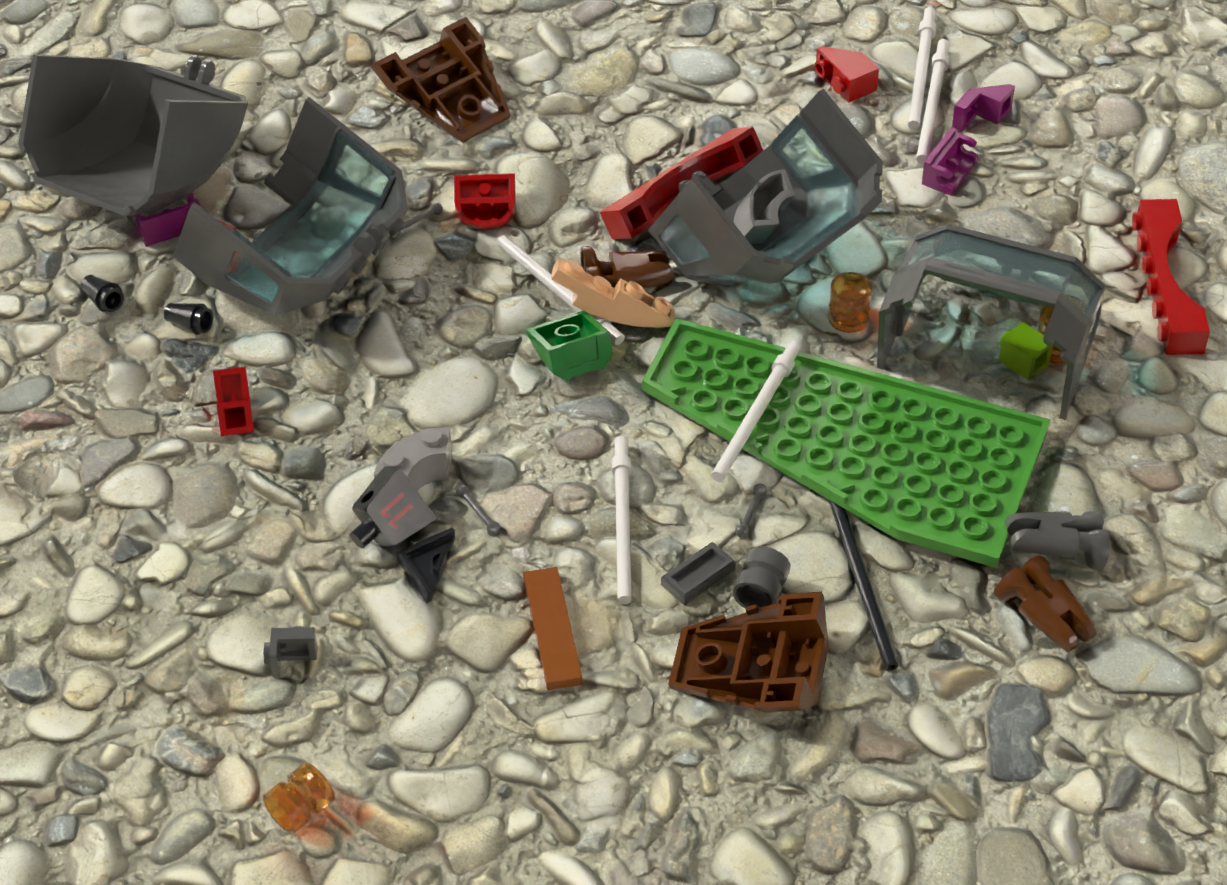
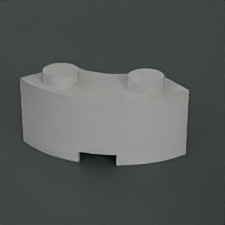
M785 169L771 172L761 178L736 210L734 224L750 244H762L779 225L778 215L795 196Z
M426 428L396 442L379 460L375 468L374 479L386 466L400 467L417 491L431 482L448 480L452 459L450 428Z

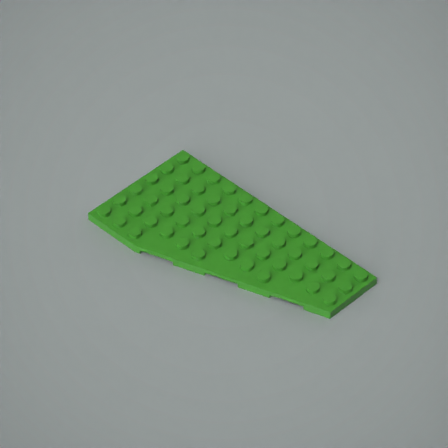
M676 318L642 380V390L731 442L772 373V364L778 355L783 354L786 348ZM799 351L794 359V368L788 377L783 378L742 449L897 540L997 568L1009 537L1005 520L1010 515L1017 514L1047 436L1051 419Z

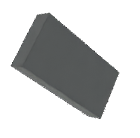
M711 542L661 577V586L685 605L736 569V561L715 543Z

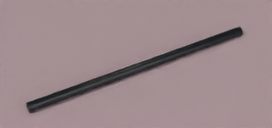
M828 499L886 671L895 670L899 664L846 509Z

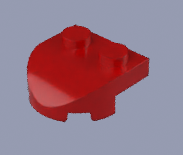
M515 173L454 175V204L459 221L463 225L475 229L498 228L508 224L516 212Z

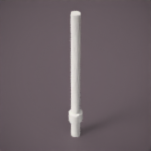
M932 7L924 10L923 21L919 25L918 35L920 37L908 120V127L911 129H918L920 127L931 42L936 34V23L934 22L936 11Z
M946 39L938 41L937 51L933 55L931 62L933 72L916 156L917 162L924 164V161L929 156L944 72L948 69L950 60L948 56L949 41Z
M501 235L497 239L499 247L576 312L583 311L572 305L574 293L551 280L552 274L505 235ZM590 314L609 331L610 340L615 345H620L624 341L625 336L611 325V321Z
M791 340L783 354L778 355L772 364V373L711 474L715 481L722 482L725 479L783 378L788 377L795 366L794 359L802 347L799 341Z
M619 436L614 440L615 456L611 462L612 474L615 476L617 596L618 603L626 605L632 601L629 475L632 473V460L628 456V439Z

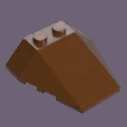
M467 17L444 27L439 42L403 60L394 52L371 65L373 71L388 90L462 143L509 119L511 116L501 86L497 84L492 61H489L486 54L484 39Z
M822 591L786 594L777 597V603L759 609L755 604L746 607V613L726 619L725 615H721L682 628L668 683L670 689L762 712L801 711L818 704L829 648L825 603Z

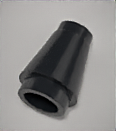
M87 275L83 278L81 289L100 311L114 312L121 307L124 301V294L118 284L94 275Z
M169 303L164 310V319L167 322H171L195 335L207 333L213 324L214 316L212 310L202 303Z

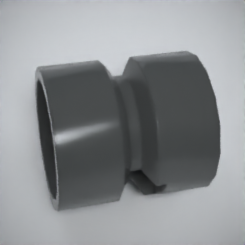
M758 546L751 549L743 564V571L739 574L733 588L735 601L743 608L756 604L758 609L777 603V597L781 595L782 586L790 573L791 564L788 558L776 549L766 546Z

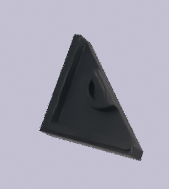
M453 527L396 552L397 561L427 603L431 602L454 544L455 530Z

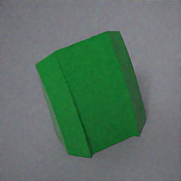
M585 311L526 329L533 347L547 368L554 375L567 382L572 377L599 368L604 370L613 356L609 331Z

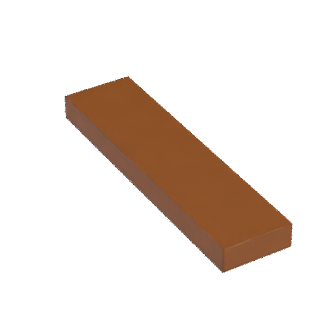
M552 567L523 572V581L547 690L583 685L582 673L558 568Z

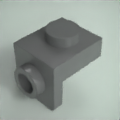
M315 627L271 628L270 642L264 643L263 657L264 664H270L272 677H280L281 661L317 660L318 647Z

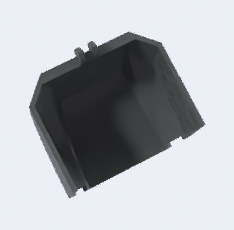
M194 54L187 61L184 75L157 66L117 58L33 55L18 145L22 153H27L34 169V173L31 175L35 183L120 215L134 216L158 210L179 201L210 179L226 160L240 133L248 101L244 95L209 84L215 76V64L209 59L202 62Z

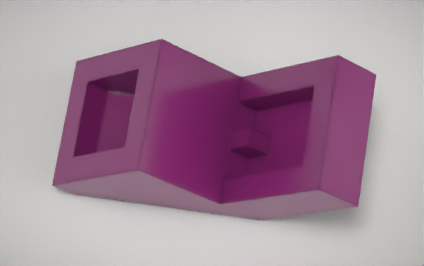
M1005 84L969 89L954 106L952 128L963 131L976 116L998 124L1012 109L1015 86Z

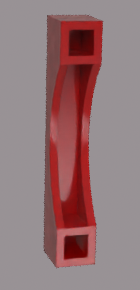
M754 127L733 128L601 210V217L611 238H633L652 226L680 193L678 189L679 183L683 180L690 181L692 174L696 171L701 170L711 181H714L745 167L764 151Z
M1141 199L1138 212H1133L1132 228L1133 231L1138 232L1137 250L1143 253L1142 272L1148 275L1147 294L1153 297L1152 315L1154 319H1158V341L1163 342L1166 355L1205 354L1210 334L1205 310L1179 287L1171 274L1167 261L1169 251L1178 241L1182 223L1177 199Z

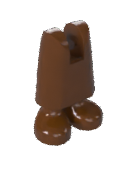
M583 246L580 249V262L584 271L594 277L601 276L605 278L613 288L620 278L628 283L633 281L643 288L665 285L671 282L674 277L672 267L669 265L668 254L665 251L609 252V262L598 260L592 247Z
M1041 555L1034 556L1026 561L1022 569L1018 566L1009 571L996 585L993 594L1003 603L1010 602L1017 597L1023 602L1019 606V612L1060 648L1069 653L1077 648V638L1083 642L1094 638L1097 634L1096 628L1083 606L1062 579L1054 580L1049 574L1051 569L1050 562Z

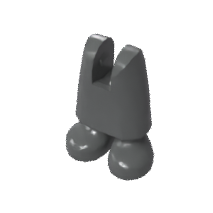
M1067 511L1024 512L1010 515L1005 520L1007 532L1012 536L1010 542L1014 551L1074 560L1079 550L1084 551V559L1089 568L1102 570L1107 564L1110 549L1109 533L1107 530H1102L1104 518L1097 511H1087L1081 516H1072Z

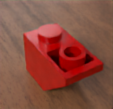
M824 46L817 48L815 71L848 103L877 91L879 68L863 52Z

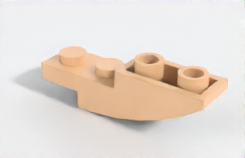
M559 257L553 266L551 280L574 292L572 305L589 314L612 322L637 327H671L675 321V309L671 303L662 297L655 298L649 295L636 282L629 281L628 283L620 278L613 288L605 278L601 276L594 277L588 274L575 261H565Z

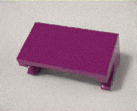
M951 127L924 161L922 185L952 196L978 161V154L966 150L963 144L975 147L977 142L969 136L956 132V129Z
M193 192L186 196V205L174 209H166L161 213L148 217L141 216V214L134 215L136 229L145 247L181 235L190 206L194 202L200 206L198 199H194Z

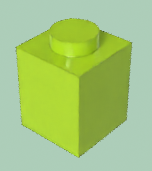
M1022 322L1013 330H1007L1001 337L999 342L1001 346L999 361L1027 380H1030L1049 365L1053 345L1047 346L1043 342V334Z

